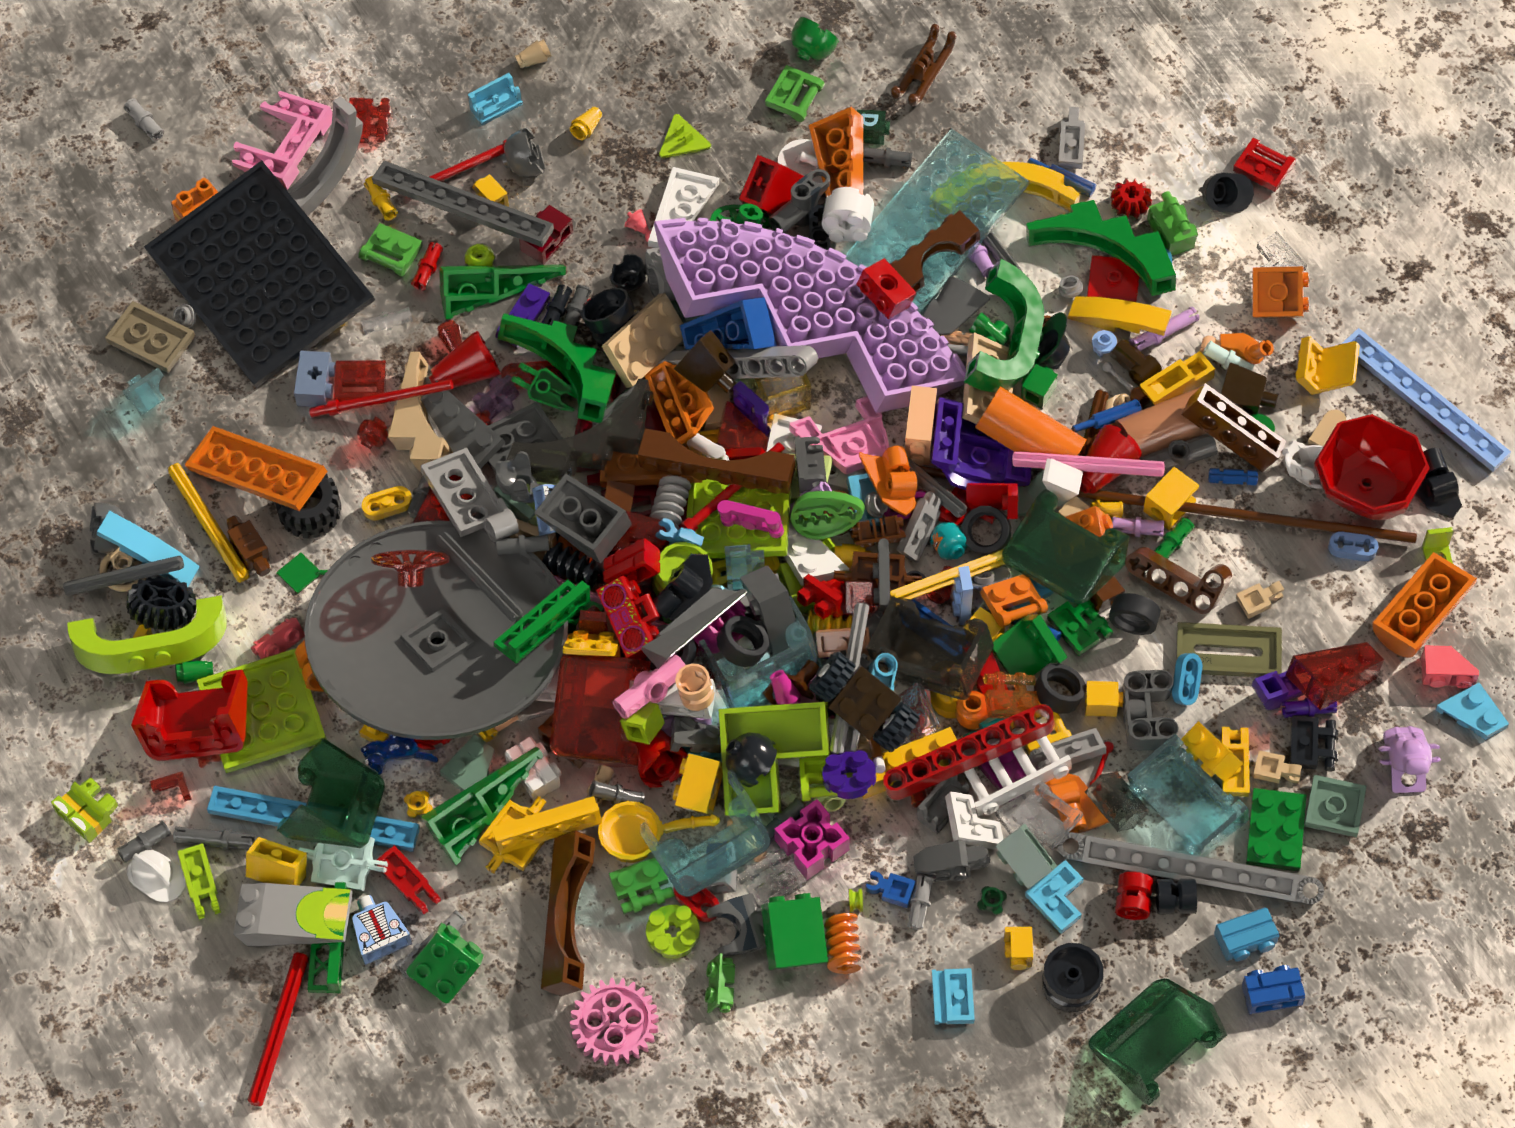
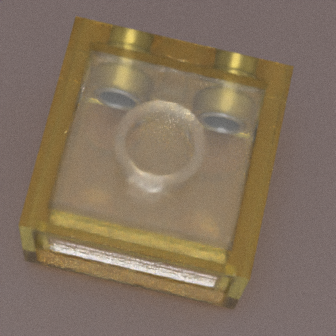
M806 373L798 377L754 378L753 392L769 406L767 423L772 422L774 414L789 417L811 409V384Z

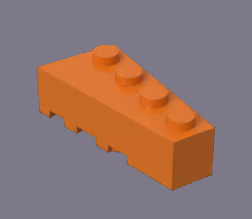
M849 107L809 125L819 169L827 171L830 175V185L825 191L826 197L827 195L830 196L834 189L840 187L859 189V193L863 195V116L854 108ZM821 176L822 182H825L826 179Z

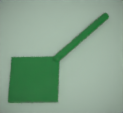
M300 552L276 573L299 594L328 570H319Z

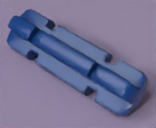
M1210 468L1208 481L1210 483L1222 481L1223 484L1240 485L1246 482L1247 485H1257L1258 471L1248 470L1244 472L1241 469H1223V471H1220V468Z

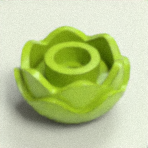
M477 243L467 249L464 260L468 266H492L495 253L488 245Z

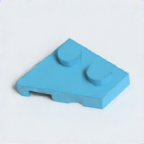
M1480 683L1441 702L1436 707L1438 713H1446L1455 718L1457 724L1473 730L1476 735L1485 740L1507 729L1509 725Z

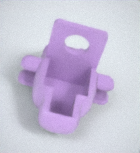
M1393 727L1384 731L1385 746H1381L1378 749L1380 752L1387 751L1389 759H1380L1379 762L1383 765H1391L1392 791L1394 793L1424 792L1426 790V774L1429 772L1431 763L1441 760L1438 756L1432 757L1431 749H1439L1440 746L1428 744L1423 730L1416 727ZM1405 772L1409 775H1416V781L1412 786H1404L1402 784L1401 777Z

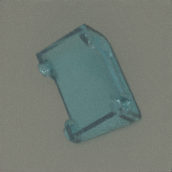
M1174 734L1127 775L1130 782L1128 788L1137 798L1142 796L1184 840L1182 844L1191 854L1196 852L1201 855L1249 821L1248 807L1240 799L1234 803V797L1231 794L1227 795L1194 761L1193 755L1191 753L1188 754L1182 748L1184 742Z

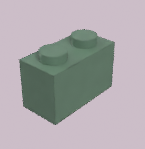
M1023 824L995 846L998 849L996 853L1004 864L1011 866L1014 870L1013 876L1021 886L1025 885L1027 889L1057 867L1026 824Z

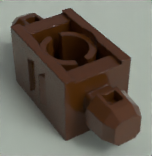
M236 515L228 518L227 527L229 530L227 533L230 539L229 542L248 572L254 569L262 577L269 574L270 565L268 561L270 559L268 548L251 521L248 520L243 523Z

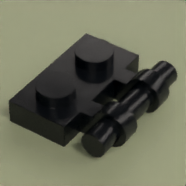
M1292 715L1290 764L1301 765L1303 769L1316 770L1318 760H1322L1325 762V771H1335V762L1338 761L1336 741L1339 736V731L1336 729V721L1332 719L1326 720L1325 727H1318L1319 717ZM1318 739L1325 740V749L1318 748Z

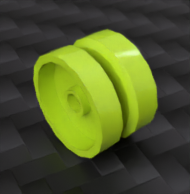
M676 542L667 546L660 554V573L651 577L652 590L656 596L669 584L670 576L690 554H707L706 551L698 545L688 542ZM708 556V558H709V564H710V570H711V575H712V574H713L712 561H711L710 557Z

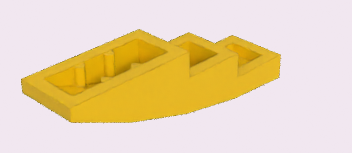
M1076 296L1068 314V319L1111 332H1115L1116 328L1136 334H1140L1141 330L1164 336L1172 311L1126 300Z

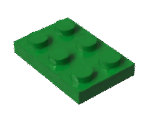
M1253 788L1246 865L1300 871L1306 794Z

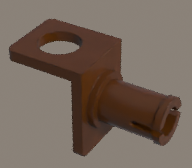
M808 659L796 675L785 674L802 696L811 700L814 698L807 685L816 676L819 666L814 661ZM770 683L763 691V695L770 705H777L776 699L773 698V687Z

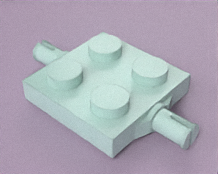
M321 829L319 842L314 850L302 847L298 849L307 853V860H312L313 872L311 882L335 886V882H346L348 889L364 891L370 870L385 873L387 870L385 867L388 866L387 861L373 860L372 851L375 841L373 837Z

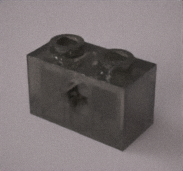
M1118 772L1101 774L1085 791L1117 832L1134 829L1150 812Z

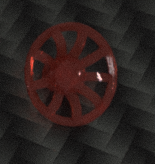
M428 550L388 551L371 557V562L374 565L394 568L397 571L398 586L401 587L423 586L424 570L426 568L444 565L450 561L449 555ZM409 554H416L413 563L410 561ZM395 555H401L402 560H403V563H402L401 560H400L397 556H395Z

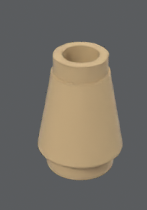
M544 39L539 42L536 40L515 56L521 69L547 62V59L552 57Z

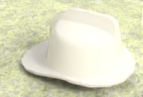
M145 850L133 855V859L127 868V876L129 882L134 887L158 902H169L182 895L186 888V880L183 870L177 864L154 850Z

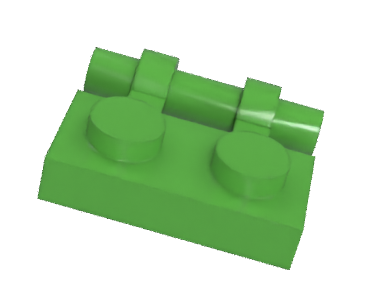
M659 856L609 873L617 899L621 900L628 897L630 900L620 904L623 914L632 911L637 913L643 911V907L655 903L660 905L665 903L666 899L675 897L672 887L662 890L660 888L661 885L669 882ZM650 889L652 891L651 894L642 897L637 896L638 893Z

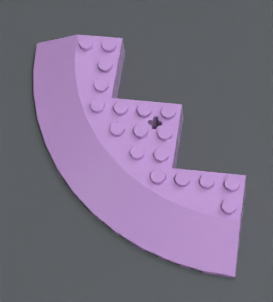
M685 218L654 222L665 276L685 318L709 314L741 300L765 297L776 345H807L814 348L818 358L847 353L876 413L909 407L912 386L937 388V397L965 384L966 368L958 354H953L947 346L949 342L944 335L940 336L932 328L934 326L933 322L929 318L923 317L917 311L918 307L913 302L908 309L887 319L856 285L862 271L867 267L862 264L857 266L846 260L847 256L832 248L826 250L814 244V240L800 235L793 237L782 233V229L776 228L775 231L764 229L761 224L747 221L744 224H737L729 219H722L719 222L708 221V218H698L697 221H686Z

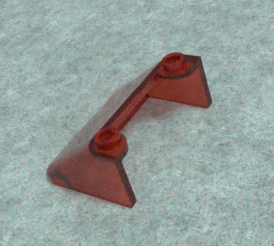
M565 654L561 658L550 738L552 752L558 757L616 768L638 766L639 750L634 743L623 741L624 730L620 722L623 717L614 708L612 702L629 689L630 681L634 682V679L640 672H650L651 662L614 656Z

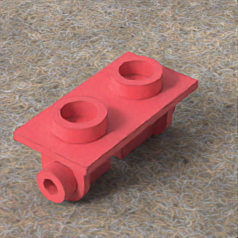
M296 617L286 618L284 622L272 630V635L267 633L258 641H254V645L250 648L256 656L258 655L260 659H264L285 652L304 638L305 633Z

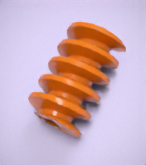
M837 914L827 918L824 922L829 960L827 968L834 973L851 974L861 969V966L854 964L861 960V956L853 954L860 950V946L852 944L859 941V935L853 934V932L859 929L857 924L852 923L858 919L856 914Z

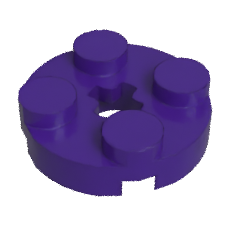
M862 750L832 754L826 758V764L822 770L823 784L828 792L831 790L837 793L839 798H859L868 793L867 789L876 783V768L873 761L868 758V754ZM853 773L851 778H847V775L844 774Z

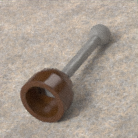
M1110 362L1103 364V370L1110 372L1130 391L1129 397L1131 401L1137 399L1141 408L1148 404L1150 399L1140 387L1133 388L1113 369Z

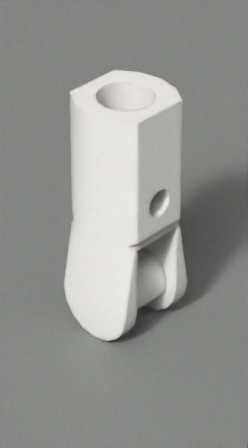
M698 433L687 441L689 450L701 456L718 460H729L722 446L713 443Z

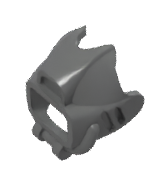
M520 451L513 459L497 461L496 482L504 494L510 495L513 501L533 503L532 488L542 484H537L531 474L528 454ZM527 484L530 485V492L528 491Z

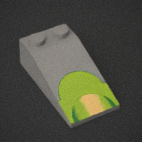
M273 883L242 884L233 935L246 946L345 942L353 891L350 889Z

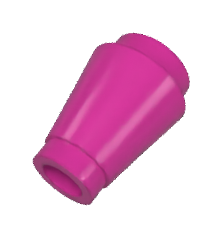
M783 670L775 671L770 675L777 705L801 703V693Z

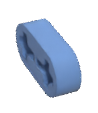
M1348 532L1334 533L1328 545L1329 552L1333 556L1358 561L1373 560L1379 547L1377 540L1372 536ZM1338 541L1343 542V548H1338ZM1363 545H1368L1369 552L1364 551Z

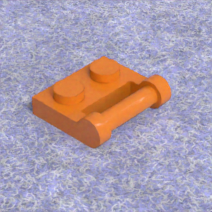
M1027 573L982 587L980 591L982 598L1000 627L1008 626L1012 621L1024 618L1028 614L1037 613L1041 615L1048 612L1047 602L1044 598L1040 597ZM1026 602H1030V603H1031L1030 605H1027V606H1024V607H1021V608H1018V609H1015V610H1012V611H1009V612L1004 611L1005 609H1008V608H1011V607H1014V606H1017V605H1020V604H1023V603H1026Z

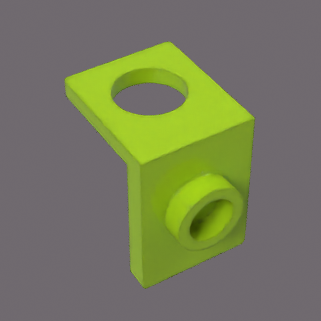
M1452 527L1427 530L1422 544L1425 561L1434 552L1442 554L1447 561L1453 564L1449 549V543L1453 535Z

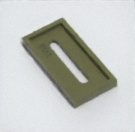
M1178 622L1176 661L1181 654H1197L1202 660V675L1257 678L1274 671L1280 674L1282 673V628ZM1203 645V647L1260 650L1262 655L1256 657L1196 653L1194 648Z

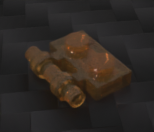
M995 671L993 674H984V684L993 685V690H987L984 694L988 718L1006 719L1039 705L1037 691H1027L1026 685H1035L1036 678L1034 675H1026L1025 672H1016L1015 675L1001 671ZM1004 685H1014L1015 690H1005Z

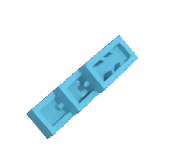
M111 511L108 512L97 531V536L119 546V551L141 561L142 564L181 556L184 562L183 569L160 575L165 578L168 576L172 580L178 578L179 583L185 582L187 587H189L200 568L195 562L158 537Z

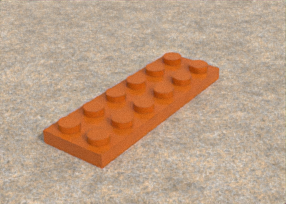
M212 426L185 463L189 471L297 511L301 510L328 472L321 464Z

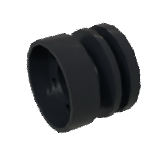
M611 288L589 299L582 308L581 316L589 331L592 332L600 351L604 352L601 346L629 322L638 311L635 309L626 290Z

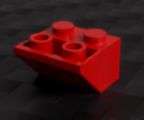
M757 155L739 200L742 204L756 205L762 212L772 215L791 200L792 186L804 176L780 163Z

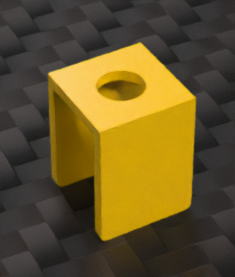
M1173 467L1146 495L1143 512L1155 521L1164 520V527L1170 530L1186 513L1177 510L1185 502L1196 503V498L1192 495L1198 490L1199 485L1180 470Z

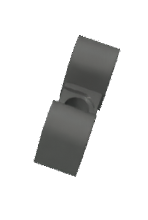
M1166 670L1131 671L1124 678L1122 688L1123 720L1126 729V741L1133 750H1166L1172 748L1176 743L1179 729L1177 722L1168 717L1152 718L1151 703L1164 702L1171 696L1174 679ZM1155 684H1163L1166 688H1158ZM1137 685L1140 687V689L1135 690L1130 688L1129 686ZM1168 731L1171 733V735L1164 736L1160 732ZM1135 732H1141V733H1143L1145 736H1144V737H1137V736H1135L1133 733H1135Z

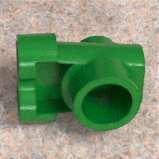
M982 312L969 329V332H975L1005 346L1009 339L1008 336L1011 334V330L1005 322L996 320L992 323L990 318Z

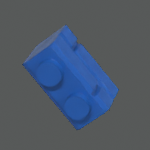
M1288 965L1276 967L1273 972L1263 973V970H1254L1247 973V976L1243 978L1242 989L1249 1015L1302 1006L1304 1003L1305 992L1298 967L1290 968Z

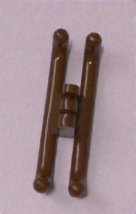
M937 24L931 25L930 33L924 46L900 84L892 87V98H901L913 79H916L922 83L915 94L912 93L908 96V103L910 106L915 107L922 101L955 46L957 36L954 31H950L947 34L944 48L936 61L933 62L934 51L932 49L938 39L940 28Z

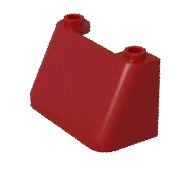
M233 670L224 673L221 679L223 688L177 693L175 687L166 680L146 681L131 724L145 753L154 760L165 761L240 751L246 738L248 681L243 670Z

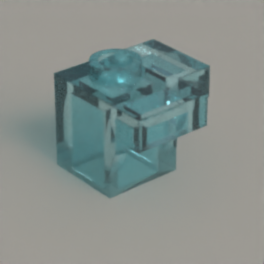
M159 368L154 369L144 377L138 374L127 382L129 386L122 390L125 397L132 402L140 415L165 400L159 390V382L164 376Z
M750 544L724 546L727 588L733 591L742 590L744 588L740 577L765 566L764 550L751 551Z

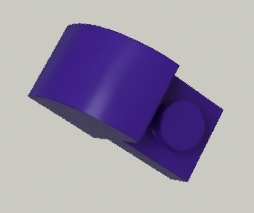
M1295 669L1280 674L1274 671L1257 677L1252 682V688L1267 710L1278 709L1283 701L1303 696L1307 691Z

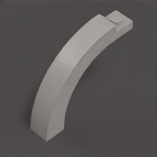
M341 96L333 100L332 124L320 154L307 172L287 190L307 216L326 199L348 169L361 139L363 122L356 117L357 111L355 107Z

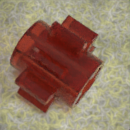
M376 416L373 421L365 419L357 430V435L360 436L359 440H361L360 444L370 450L373 446L381 447L388 438L385 422Z

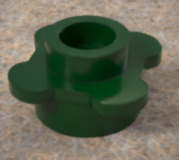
M983 887L981 890L982 897L977 902V908L980 911L987 910L991 911L994 915H1000L1003 912V901L1007 899L1006 892L995 887Z

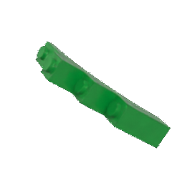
M1094 200L1071 205V213L1026 223V238L1029 246L1047 243H1069L1088 246L1104 251L1128 265L1144 281L1151 296L1176 291V273L1159 231L1135 237L1126 215L1102 221Z
M503 313L498 339L525 348L551 363L570 382L576 394L578 402L577 418L602 424L616 371L593 365L597 348L574 343L577 326L553 321L551 326Z

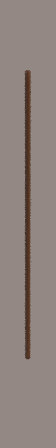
M920 466L933 478L947 479L940 468ZM1079 490L1077 495L1078 498L1108 502L1122 501L1123 504L1144 506L1146 497L1098 490L1094 494L1084 493ZM1185 502L1177 510L1334 533L1348 532L1369 535L1378 539L1415 544L1417 539V533Z

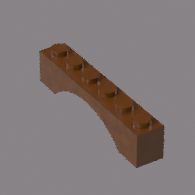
M646 428L638 452L639 466L648 471L658 470L668 472L674 476H693L697 480L708 479L718 481L724 485L736 484L747 489H764L774 494H789L796 468L795 455L775 451H767L761 455L742 460L712 459L687 449L671 433Z
M576 830L554 838L541 989L558 996H565L583 990L585 963L580 957L576 945L575 914L581 888L594 862L595 838Z

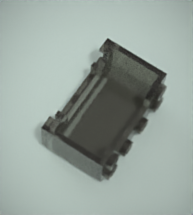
M892 597L866 649L870 659L873 660L882 653H889L896 658L898 663L895 676L896 681L956 699L967 700L989 658L994 644L987 624L980 619L966 620L963 627L958 625L950 626L943 624L937 619L929 620L922 618L916 608V604L912 600ZM878 662L880 671L888 673L887 665L883 662Z

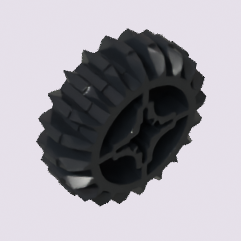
M157 575L156 578L147 577L146 581L140 579L137 584H132L127 594L126 609L127 613L130 614V619L136 620V625H144L145 629L153 628L155 631L158 629L164 632L167 629L174 631L177 627L183 628L191 622L196 613L197 599L196 594L193 593V588L187 587V583H179L178 578L172 580L168 576L160 578Z

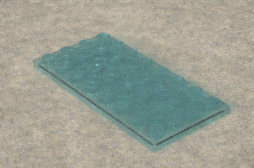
M951 128L873 221L867 239L862 242L857 241L847 252L846 260L857 266L862 264L866 267L873 265L883 258L890 264L895 260L899 261L905 256L906 251L912 245H918L924 240L925 235L930 230H936L942 225L943 220L948 215H954L960 210L980 230V241L963 255L945 251L931 256L926 261L922 270L925 286L916 293L912 301L918 307L917 311L922 315L930 302L940 294L950 276L954 277L1029 186V180Z

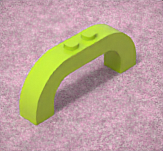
M222 595L197 599L196 616L183 628L124 640L110 641L100 638L93 618L67 622L68 634L74 655L78 662L87 669L104 674L129 673L179 664L198 658L214 648L226 631L227 617Z

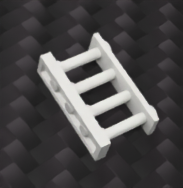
M1039 717L1036 722L1043 724L1047 720L1046 717ZM1018 727L1013 729L1012 733L1021 734L1024 729ZM1047 736L1040 738L1037 742L1050 764L1036 771L1023 747L1013 750L1014 755L1026 774V777L1012 783L999 758L992 759L988 762L1003 788L991 795L986 791L974 768L965 771L967 779L979 798V801L974 803L976 814L978 817L983 814L990 815L997 811L999 806L1054 778L1060 779L1066 776L1069 770L1072 769L1071 758L1067 755L1059 759ZM992 738L988 740L987 743L990 745H996L1000 742V740L997 738ZM967 749L963 754L970 756L976 751L974 749Z

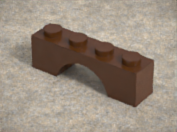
M959 210L954 215H948L940 227L936 230H930L922 242L918 245H912L906 251L905 256L899 261H893L891 266L917 293L925 286L922 270L926 261L931 256L945 251L963 255L980 241V230Z

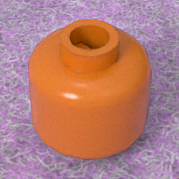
M978 691L963 693L956 702L955 716L958 723L967 729L980 728L979 723L989 718V701L984 694Z

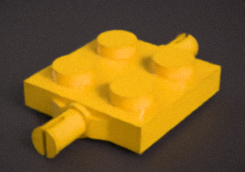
M537 796L530 808L519 806L509 800L479 839V844L494 855L485 866L489 872L491 870V873L495 874V871L502 862L510 863L524 871L545 841L500 855L492 827L539 813L547 803L543 798L541 799V797Z

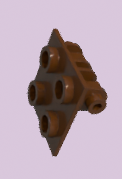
M897 515L884 517L885 525H883L882 518H879V526H876L875 520L871 519L872 527H870L869 520L859 521L852 527L849 534L855 545H860L862 548L872 547L875 545V542H879L882 538L887 539L889 543H896L900 541V538L906 537L902 529L904 527L903 518L897 517Z

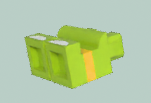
M91 777L81 785L74 782L64 796L60 797L58 795L51 801L55 812L89 844L112 822L109 815L118 807L116 800L108 793L98 802L93 798L101 791V788Z

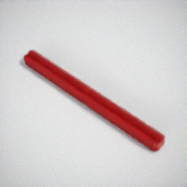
M299 952L293 954L248 1096V1102L251 1105H263L308 963L306 954Z

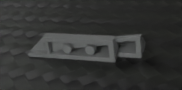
M712 588L656 636V639L645 644L641 650L657 668H660L738 602L748 591L745 589L733 591Z

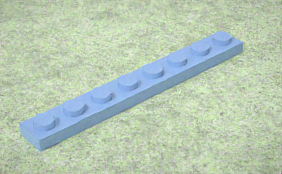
M1358 328L1342 343L1356 341L1360 345L1358 362L1492 472L1510 457L1511 451L1361 329Z

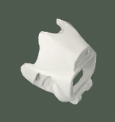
M1292 439L1288 444L1289 446L1282 450L1289 476L1296 478L1297 481L1306 486L1321 489V484H1317L1320 480L1314 462L1323 446H1307ZM1297 451L1301 459L1300 464L1292 459Z

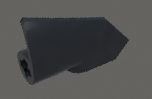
M1430 448L1424 451L1430 469L1416 495L1427 510L1454 519L1462 508L1458 496L1459 486L1456 476L1453 472H1449L1440 448Z
M690 554L670 576L669 584L654 598L653 603L663 617L674 621L710 590L713 581L707 554Z

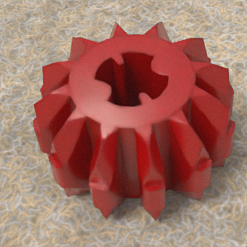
M1126 178L1123 184L1117 182L1115 189L1111 192L1112 209H1117L1116 213L1118 216L1125 214L1127 219L1130 216H1134L1137 220L1140 214L1146 215L1149 206L1152 204L1151 189L1146 188L1145 182L1138 184L1136 178L1133 182H1129Z

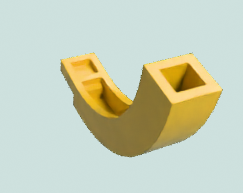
M998 162L969 169L947 181L930 197L929 211L945 219L948 215H954L970 203L988 195L1004 192H1021L1043 197L1071 212V205L1079 203L1080 194L1074 188L1064 185L1065 175L1052 169L1023 162Z

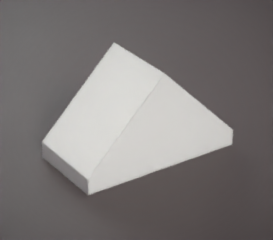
M1047 458L1042 482L1057 506H1062L1079 494L1083 471Z

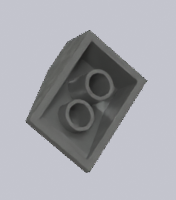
M567 474L562 477L534 512L538 518L578 550L600 564L632 525L624 509Z

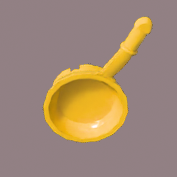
M626 801L615 804L604 813L601 818L602 824H599L598 836L601 845L610 855L616 857L621 862L635 863L648 857V854L654 851L663 833L667 834L687 828L695 829V827H714L719 824L720 819L717 815L710 814L709 816H691V818L678 819L662 824V821L659 820L658 815L651 807L640 802Z

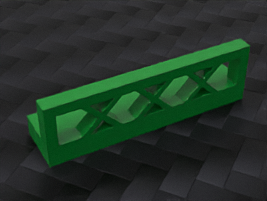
M566 580L494 641V647L517 664L590 602V586L584 581L575 586L572 582ZM568 590L569 592L560 599V596ZM509 639H512V640L508 643V647H507L504 643H505L506 641H508Z
M335 882V888L348 889L346 882ZM345 942L311 944L308 993H341ZM324 945H327L330 948L329 958L322 962L317 957V951ZM325 970L328 973L327 985H314L315 977Z

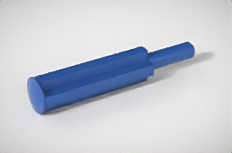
M1033 158L1028 160L1030 164L1043 166L1065 175L1064 185L1070 186L1084 195L1091 197L1096 190L1097 184L1057 165L1052 164L1050 167Z
M1134 399L1093 414L1090 420L1073 425L1071 429L1074 432H1079L1093 426L1095 429H1098L1104 425L1114 423L1115 420L1141 411L1142 408L1139 401Z

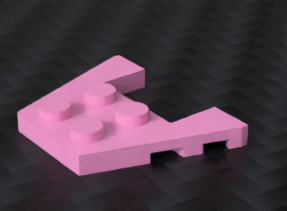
M868 396L856 400L855 407L864 419L824 434L819 431L810 416L791 422L789 425V431L800 438L819 437L820 443L810 445H823V454L831 456L833 460L832 465L845 475L864 468L859 458V452L882 457L884 451L890 447L886 429L882 422V412H875Z

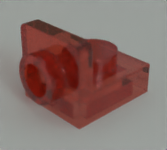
M846 581V613H853L854 615L856 603L869 605L868 617L869 613L875 611V605H873V581Z

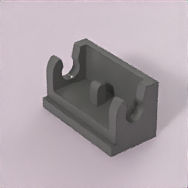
M794 437L799 493L809 492L819 485L820 482L827 483L823 445H810L820 443L819 437Z
M957 775L940 782L917 808V819L936 834L949 822L945 796L950 791L970 795L968 783L960 784L957 780Z

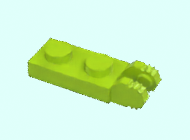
M204 844L177 851L191 901L194 902L199 920L205 918V911L200 900L207 897L211 899V907L215 915L221 913L216 896L218 892Z

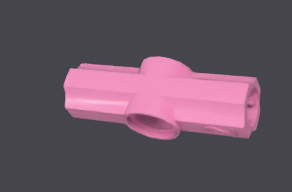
M675 654L660 668H656L652 672H640L634 679L633 686L612 702L614 708L621 717L628 719L650 701L653 703L662 701L667 695L668 688L675 683L676 674L685 666L684 662Z

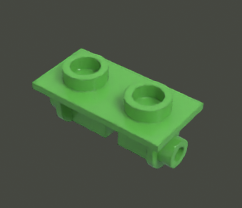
M723 953L718 954L707 965L706 975L709 977V987L705 993V1002L708 1003L707 1013L712 1012L717 1007L720 1008V1012L728 1013L730 1008L733 1007L734 988L725 987V984H734L735 964L731 958L722 959Z

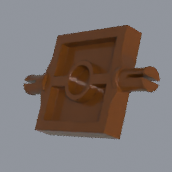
M853 551L850 571L834 570L833 579L849 582L851 589L850 603L878 605L873 603V588H878L877 578H873L872 571L873 563H877V553ZM889 554L890 591L922 580V576L907 575L904 567L905 555ZM890 603V606L902 607L903 603L898 605H893L892 603Z

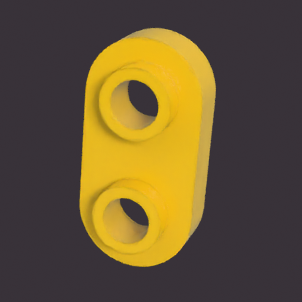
M395 486L370 494L362 501L363 514L369 520L376 521L403 513L408 510L412 496L410 491L403 486ZM403 500V503L397 504L396 501ZM375 507L380 508L378 511H371Z

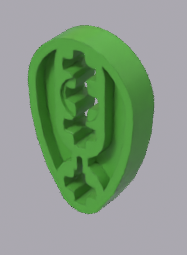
M835 491L807 492L799 496L795 501L791 512V522L795 530L806 538L815 540L830 538L847 531L862 519L865 504L861 499L846 493ZM849 507H852L853 510H857V512H856V513H853V511H852L851 509H848V508H849ZM824 511H828L829 514H832V517H829L827 513L824 514ZM812 513H816L817 516H820V519H816L815 516H811ZM803 515L805 518H808V520L804 521V518L799 516Z

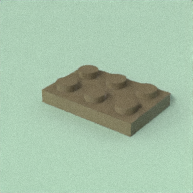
M132 301L105 339L108 344L169 373L196 335L193 330Z

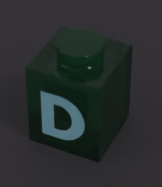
M857 109V112L863 116V143L884 144L885 135L890 134V121H886V111Z

